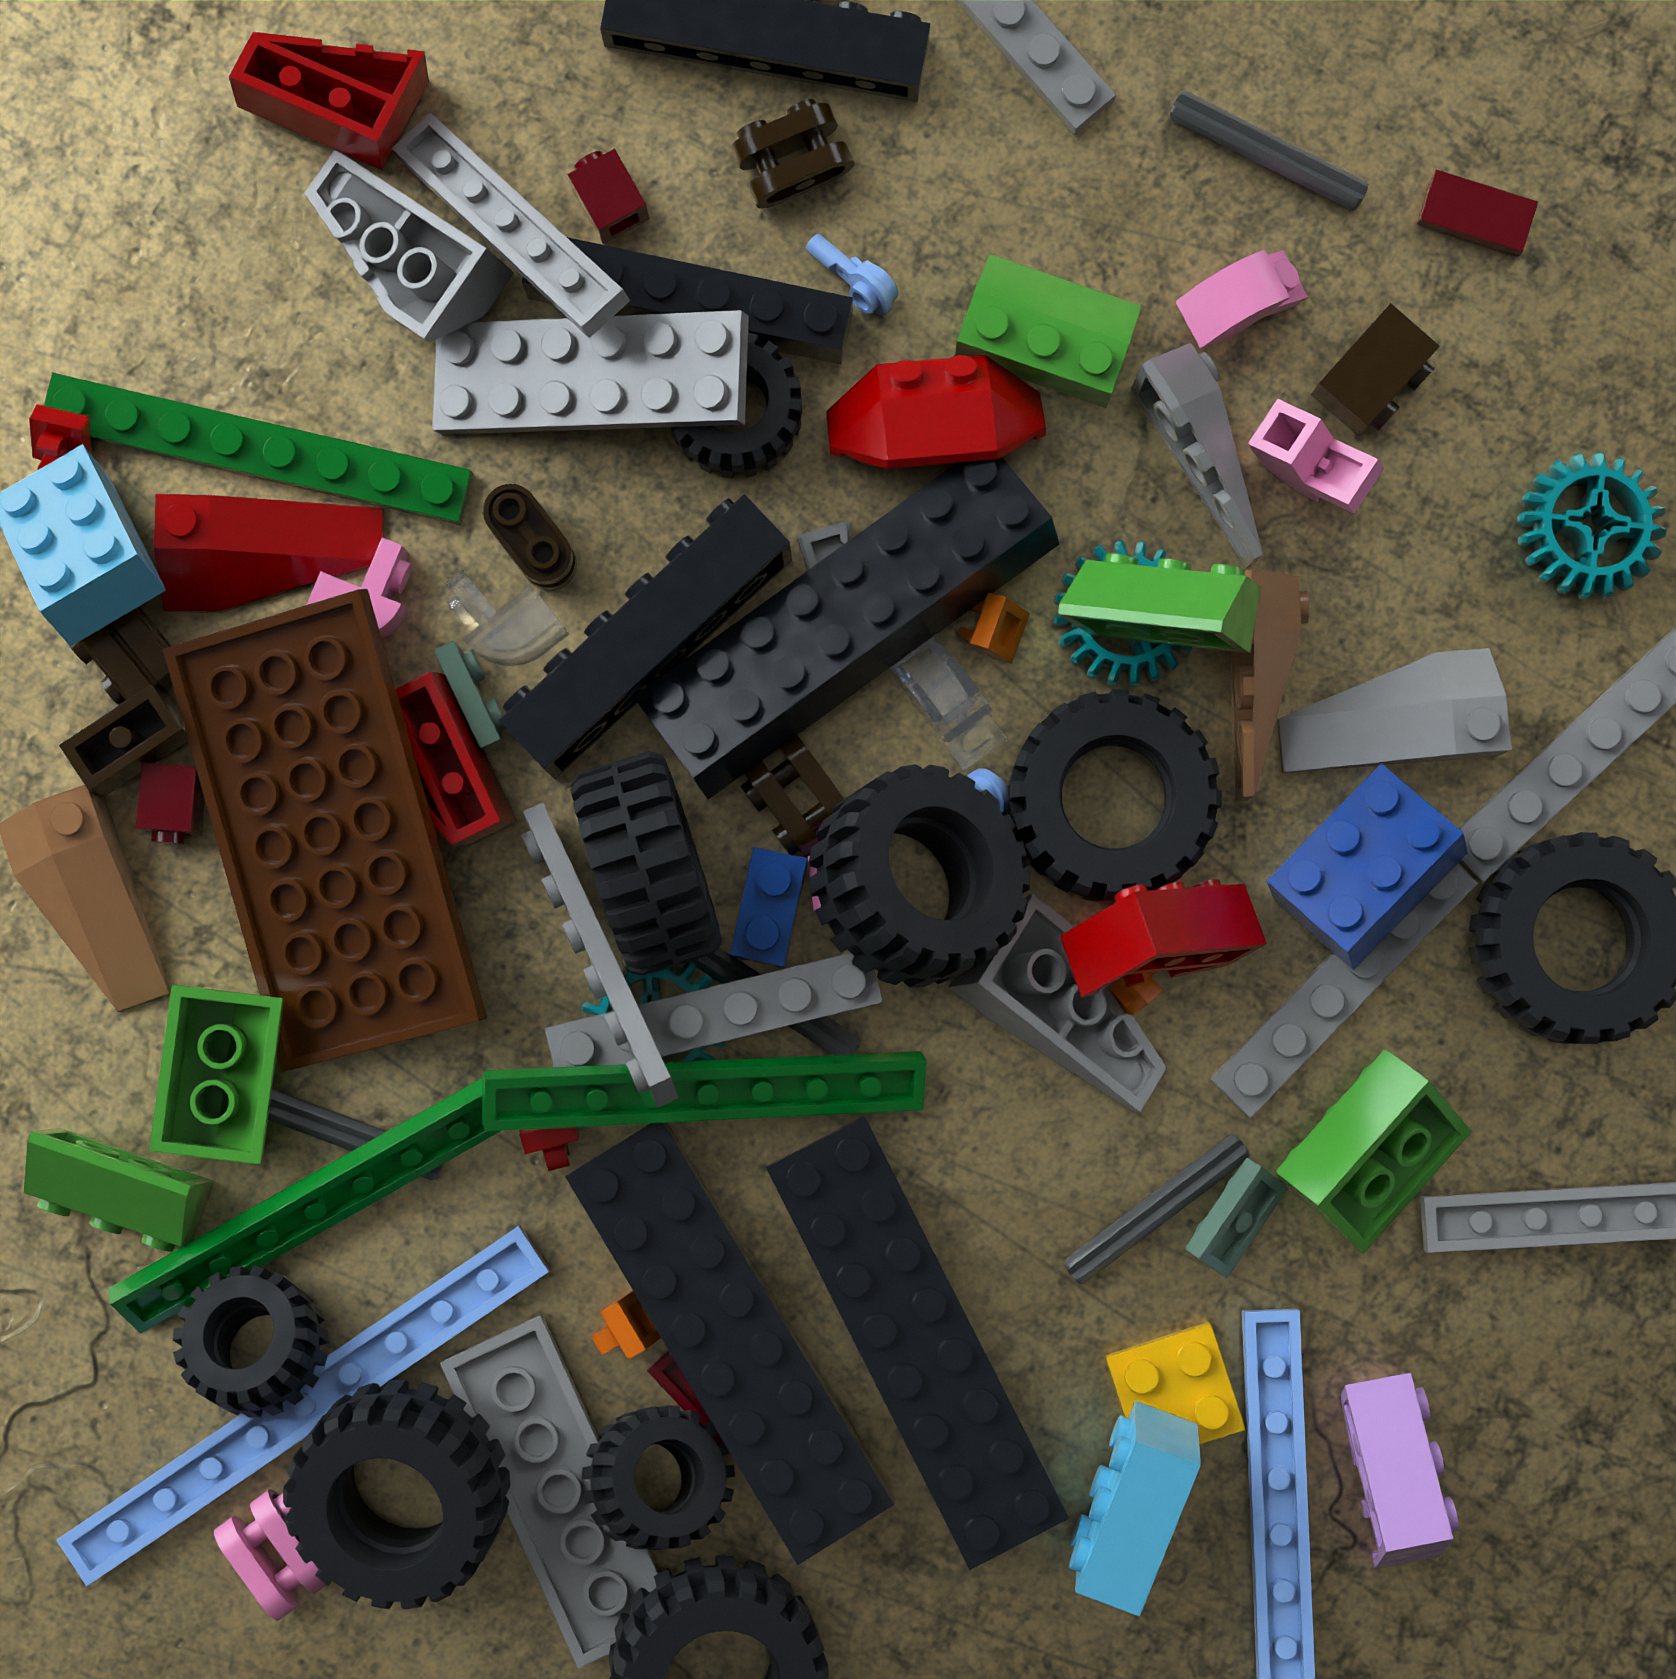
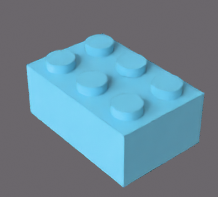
M83 444L0 492V527L40 613L70 646L166 591L112 480Z
M1135 1401L1129 1417L1120 1415L1115 1423L1109 1442V1447L1113 1448L1109 1467L1099 1465L1091 1485L1089 1496L1094 1499L1089 1516L1080 1514L1076 1521L1070 1540V1546L1074 1547L1069 1568L1076 1571L1075 1593L1140 1616L1200 1469L1201 1459L1197 1423Z

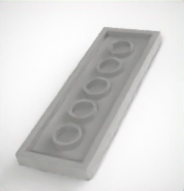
M742 310L613 316L591 338H588L568 318L472 322L436 339L432 430L441 435L745 425L749 316Z
M540 1314L442 1360L440 1365L453 1394L467 1402L463 1410L472 1418L480 1414L490 1425L486 1433L489 1441L495 1438L500 1441L505 1457L499 1467H506L510 1471L511 1487L506 1494L510 1501L507 1513L579 1669L609 1654L610 1645L616 1642L614 1629L620 1615L632 1613L630 1599L641 1587L649 1592L656 1588L654 1576L660 1573L650 1550L626 1547L625 1541H614L606 1535L609 1528L606 1525H597L591 1517V1514L597 1511L594 1503L585 1504L583 1492L591 1490L590 1479H582L583 1467L591 1466L593 1458L587 1456L586 1453L590 1444L599 1443L600 1439L543 1314Z

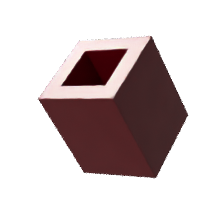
M615 148L605 154L602 151H595L584 156L574 165L575 170L567 174L572 190L602 244L649 220L646 203Z
M142 762L135 828L152 832L151 842L184 845L185 835L202 836L205 798L196 767Z

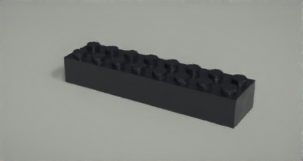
M1002 457L991 460L957 462L636 694L634 699L709 800L742 776L744 771L759 760H764L779 749V746L795 734L798 735L983 601L987 597L988 592L994 593L1060 545L1052 516Z
M865 1115L767 1165L766 1169L969 1570L1070 1519Z
M651 1123L566 1175L565 1178L796 1564H801L894 1506L895 1498L669 1124Z

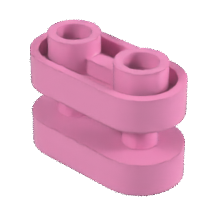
M269 1489L250 1503L255 1521L247 1526L240 1518L232 1516L214 1529V1536L221 1551L260 1606L270 1617L279 1621L298 1606L297 1598L292 1589L302 1584L309 1592L315 1594L325 1587L326 1584L315 1575L319 1568L313 1561L307 1564L304 1563L295 1549L300 1542V1538L298 1535L291 1537L288 1533L285 1516L291 1508L285 1507L283 1493L278 1495L275 1491ZM267 1539L270 1540L288 1565L281 1571L261 1545Z

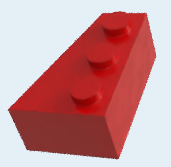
M252 32L229 75L237 107L380 170L384 169L393 152L391 148L398 142L429 83L425 51L407 49V54L374 51L373 45L357 43L355 48L323 45L321 39Z
M430 671L396 688L434 827L451 845H470L516 822L517 819L486 753L479 747L446 675Z
M1219 879L1208 880L1190 888H1185L1183 882L1170 883L1156 890L1149 891L1145 884L1126 888L1114 896L1116 903L1060 935L1081 998L1096 995L1100 992V989L1120 978H1123L1126 988L1141 985L1145 982L1142 973L1168 971L1170 977L1173 978L1228 966L1267 944L1245 883L1221 885Z

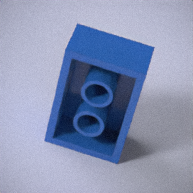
M1381 763L1266 882L1274 901L1354 970L1468 852L1464 833Z

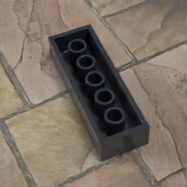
M745 494L735 503L730 498L720 503L706 518V522L710 525L695 540L689 535L680 540L665 557L669 562L668 565L655 577H652L649 573L640 577L626 591L625 596L628 601L613 615L608 610L601 613L585 629L584 633L588 638L573 652L568 648L561 650L544 667L543 671L547 676L532 690L527 685L523 686L504 703L502 708L507 713L499 721L555 780L638 704L634 699L636 694L688 658L792 562L790 541Z

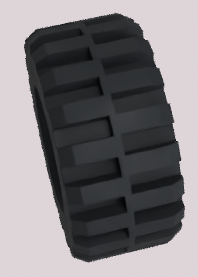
M1112 689L1110 693L1097 694L1094 691L1080 695L1077 700L1058 706L1041 723H1038L1017 755L1008 788H1010L1008 813L1017 826L1014 828L1015 838L1017 842L1023 841L1026 854L1032 861L1030 865L1040 875L1044 874L1054 882L1053 886L1066 893L1078 894L1083 896L1085 900L1095 902L1115 901L1116 903L1114 896L1126 888L1145 884L1149 891L1174 883L1182 878V875L1191 867L1196 865L1205 853L1203 850L1208 841L1215 834L1218 822L1215 821L1217 809L1222 807V790L1217 789L1216 776L1220 774L1216 758L1210 759L1205 748L1208 741L1201 731L1197 730L1194 732L1185 722L1187 716L1176 707L1169 710L1160 705V698L1146 693L1142 697L1129 695V690ZM1119 746L1134 750L1152 763L1162 780L1165 802L1160 821L1144 840L1132 846L1105 848L1092 844L1073 829L1065 815L1062 803V789L1065 777L1077 759L1096 748Z
M648 751L579 773L571 783V795L574 800L575 814L600 899L602 900L618 949L621 951L629 971L645 976L714 954L722 945L718 920L690 827L664 756Z
M916 764L901 766L892 773L887 771L843 799L833 808L832 815L823 820L817 831V839L820 842L812 846L809 859L810 867L817 868V873L809 878L811 896H818L821 907L815 910L822 926L827 923L835 934L830 940L840 953L848 950L855 956L851 961L852 964L865 973L874 969L878 970L877 978L880 981L892 985H897L904 981V984L913 988L926 987L934 982L940 984L953 979L997 955L998 950L1008 945L1017 933V925L1015 923L1024 919L1028 902L1027 899L1021 896L1030 890L1029 870H1023L1022 861L1027 859L1023 841L1017 842L1012 832V829L1017 826L1009 813L1004 816L995 806L999 801L988 790L985 789L979 792L973 788L976 782L960 772L949 777V770L945 767L928 765L922 769V767ZM893 833L906 835L919 841L939 861L946 875L949 888V906L944 920L932 918L917 910L905 899L898 889L892 876L889 862V847Z
M1580 832L1532 844L1518 851V855L1505 861L1494 872L1495 878L1490 884L1483 885L1476 899L1481 903L1478 914L1471 915L1469 931L1475 932V946L1469 947L1471 963L1479 964L1482 976L1477 978V981L1483 993H1491L1497 1001L1493 1007L1504 1018H1512L1519 1023L1518 1029L1532 1036H1542L1548 1038L1550 1042L1562 1044H1598L1600 1042L1618 1041L1630 1037L1632 1031L1646 1029L1659 1020L1657 1012L1661 1008H1671L1676 1001V989H1674L1676 986V896L1672 890L1676 887V878L1670 870L1660 872L1654 866L1657 862V857L1646 849L1635 851L1629 848V840L1614 835L1603 838L1599 837L1597 833ZM1567 888H1588L1600 893L1615 907L1624 925L1626 950L1621 967L1609 983L1595 990L1574 991L1559 986L1546 974L1536 956L1533 932L1539 910L1548 898Z
M389 1380L382 1391L379 1384L371 1383L359 1387L353 1396L344 1395L320 1418L292 1458L287 1470L290 1479L283 1488V1503L286 1508H291L285 1516L288 1533L291 1537L298 1535L300 1538V1542L295 1549L304 1563L307 1564L313 1561L319 1568L315 1575L322 1582L329 1586L333 1581L344 1588L342 1596L358 1602L362 1596L372 1599V1607L390 1610L394 1602H401V1608L413 1609L422 1607L427 1597L432 1602H438L450 1596L456 1586H464L475 1574L498 1535L499 1528L506 1517L510 1502L506 1494L511 1487L510 1471L506 1467H499L505 1457L500 1441L496 1438L489 1441L486 1433L490 1425L480 1414L472 1418L463 1409L467 1402L454 1394L449 1400L437 1395L439 1389L437 1386L422 1382L416 1390L409 1389V1382L407 1380ZM381 1458L399 1461L414 1468L429 1481L436 1491L442 1506L443 1521L426 1528H405L380 1518L366 1505L360 1496L354 1478V1464L368 1459Z
M716 1555L715 1565L702 1566L700 1557L684 1561L686 1571L673 1576L671 1570L667 1568L655 1575L656 1588L649 1592L641 1587L630 1599L632 1613L620 1615L614 1629L616 1642L610 1645L609 1651L610 1679H665L672 1660L688 1643L709 1633L733 1631L753 1637L766 1647L770 1657V1665L764 1679H829L828 1663L823 1652L825 1649L811 1612L802 1596H795L791 1583L777 1573L772 1575L771 1578L768 1577L763 1564L749 1559L745 1562L744 1568H738L733 1556Z

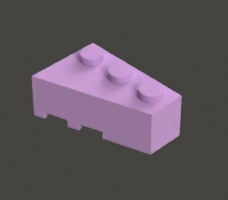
M1411 1372L1345 1385L1340 1399L1353 1464L1355 1467L1358 1466L1366 1498L1361 1500L1365 1519H1371L1378 1551L1371 1552L1374 1569L1440 1557L1453 1540L1452 1531H1457L1459 1526L1452 1498L1450 1496L1443 1498L1437 1476L1444 1475V1464L1438 1443L1436 1441L1428 1442L1423 1421L1430 1420V1411L1423 1387H1414Z

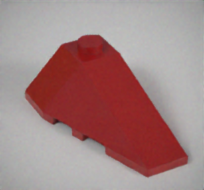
M155 494L154 554L158 575L166 591L161 593L163 609L165 612L222 613L238 608V605L264 597L278 596L286 593L287 590L316 582L320 571L334 577H339L369 568L381 538H384L385 510L377 507L218 495Z

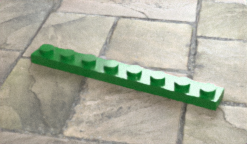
M53 372L44 406L89 416L91 440L456 525H461L473 478V472L470 469Z
M921 1051L664 1062L678 1099L661 1107H657L650 1089L639 1094L626 1064L483 1070L482 1124L484 1131L487 1132L918 1111L924 1108L926 1058Z
M482 1078L108 1288L110 1305L138 1332L143 1333L179 1313L182 1306L189 1307L193 1305L195 1299L190 1294L197 1286L204 1290L209 1288L211 1284L208 1278L219 1272L228 1278L230 1277V1268L243 1266L251 1272L253 1266L260 1267L501 1132L484 1131L482 1124Z

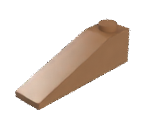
M1245 570V576L1260 586L1261 590L1250 653L1229 651L1236 801H1248L1255 795L1300 637L1301 624L1308 623L1309 621L1308 592L1299 591V576Z
M85 785L34 802L1 822L0 836L14 877L117 1012L169 995L171 990L105 796L90 792Z

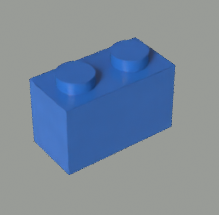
M753 847L730 956L781 968L786 967L808 865L807 858Z

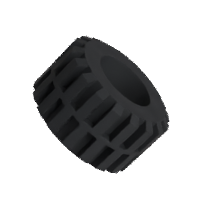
M748 332L746 381L758 386L766 397V411L758 423L740 432H726L713 426L670 427L676 444L679 443L683 454L691 462L696 460L700 464V468L710 474L714 469L721 471L722 477L734 478V473L745 472V477L757 475L756 469L762 466L769 470L777 464V457L780 454H788L793 447L792 440L794 436H798L800 431L802 398L799 378L795 376L793 365L788 357L782 358L779 355L778 347L770 341L766 345L759 343L758 335Z
M243 1266L230 1268V1277L226 1278L218 1272L208 1278L211 1284L209 1288L204 1290L197 1286L190 1294L195 1299V1302L191 1308L182 1306L177 1316L184 1321L183 1328H174L173 1341L182 1346V1349L173 1352L176 1364L185 1369L181 1374L185 1382L195 1388L196 1393L235 1415H239L241 1412L249 1418H261L263 1410L272 1416L284 1412L283 1402L286 1400L293 1405L300 1402L304 1398L300 1390L305 1384L311 1388L315 1386L319 1380V1377L313 1374L315 1366L325 1367L328 1356L320 1350V1345L329 1343L328 1331L319 1325L325 1319L321 1310L312 1304L314 1301L277 1272L272 1274L266 1268L253 1266L251 1272ZM271 1315L273 1337L266 1353L257 1362L248 1367L233 1369L230 1361V1348L237 1331L253 1318Z
M666 1405L628 1412L617 1417L616 1423L605 1425L598 1433L602 1438L600 1442L590 1444L586 1453L593 1460L591 1466L583 1467L582 1479H590L591 1490L583 1492L585 1504L594 1503L597 1511L592 1513L591 1517L597 1525H606L609 1528L606 1532L607 1536L614 1541H625L626 1547L634 1549L668 1550L691 1545V1540H701L711 1533L708 1526L720 1523L726 1514L720 1508L721 1503L732 1500L734 1489L726 1487V1478L735 1477L734 1465H725L723 1459L724 1455L730 1453L724 1442H716L713 1438L718 1432L712 1422L702 1424L699 1422L701 1414L693 1410L680 1411V1406ZM653 1444L667 1449L676 1459L681 1472L679 1494L674 1503L663 1512H656L649 1508L640 1498L635 1486L634 1474L638 1459Z

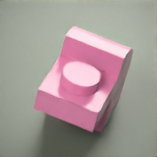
M1262 250L1218 271L1175 302L1201 349L1234 338L1259 319L1293 308L1308 298V295L1299 280L1296 268L1290 263L1284 250L1269 255L1266 250Z
M1279 399L1276 400L1248 442V445L1260 462L1288 486L1315 502L1322 498L1354 514L1384 470L1377 458L1334 439L1322 419Z
M382 537L361 587L320 571L307 605L357 589H368L383 640L402 625L409 613L401 603L393 601L391 598L394 592L401 594L407 585L412 571V564L407 562L410 554L402 545Z

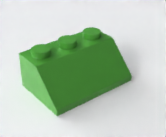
M990 254L975 288L959 333L955 356L987 355L1020 379L1107 408L1142 306Z
M1106 554L1105 562L1085 560L1059 603L1058 615L1091 636L1250 653L1261 587L1245 576V569L1236 566L1214 564L1212 565L1211 572L1192 571L1190 563L1179 560L1159 559L1158 566L1153 567L1138 565L1139 560L1132 556Z
M182 985L171 986L149 1151L262 1164L284 998Z
M1384 1049L1373 1063L1364 1068L1359 1078L1340 1100L1326 1111L1323 1119L1307 1137L1290 1151L1286 1160L1275 1172L1304 1202L1364 1254L1472 1131L1428 1079Z
M61 1128L31 1131L27 1141L23 1193L40 1198L37 1204L38 1208L61 1216H69L71 1209L91 1216L89 1225L97 1229L121 1234L124 1227L142 1233L141 1243L167 1252H173L175 1245L181 1247L194 1240L214 1183L213 1180Z

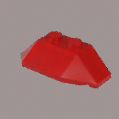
M958 355L951 358L919 361L902 360L896 363L877 364L826 411L831 455L839 457L847 455L859 462L887 469L998 459L1023 447L1031 439L1037 440L1046 436V424L1040 392L987 355Z

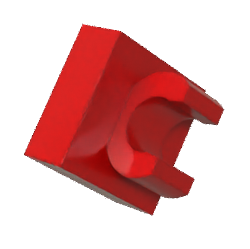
M39 404L35 406L29 417L32 458L41 460L37 467L38 470L82 444L92 455L89 416Z
M579 1127L519 1130L524 1153L526 1155L542 1150L548 1171L570 1166L568 1143L579 1140Z

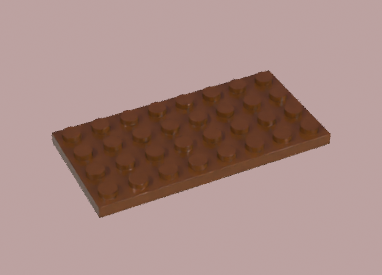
M357 589L163 648L259 994L284 998L277 1058L281 1072L486 1019V1011L368 589Z

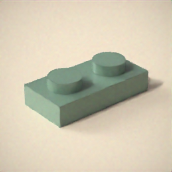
M454 641L435 649L434 652L479 747L485 753H490L506 745L500 732L506 729L499 721L504 716L495 698L486 702L477 682L486 678L472 649L463 653Z
M1246 1158L1238 1171L1229 1179L1225 1190L1206 1218L1199 1223L1195 1234L1185 1249L1225 1278H1228L1288 1190V1187L1263 1167Z

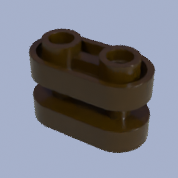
M806 99L791 106L786 111V116L770 123H767L765 120H757L738 130V139L731 145V149L740 169L750 170L757 168L760 173L748 184L757 208H769L786 202L842 177L854 167L855 162L846 142L839 141L829 144L826 139L838 127L828 103H816L815 99ZM807 147L808 153L779 165L777 159Z
M505 484L495 488L485 500L483 516L497 541L528 581L536 588L544 591H556L567 586L576 573L577 560L566 537L529 490L517 484Z
M795 734L779 746V749L786 757L785 761L770 771L764 762L759 760L744 771L748 781L740 787L758 812L768 806L780 823L772 831L788 854L794 855L800 851L805 858H808L812 846L820 842L815 832L818 831L823 820L832 815L833 808L844 797L800 737ZM798 777L801 778L818 802V804L803 815H801L783 790L784 787Z

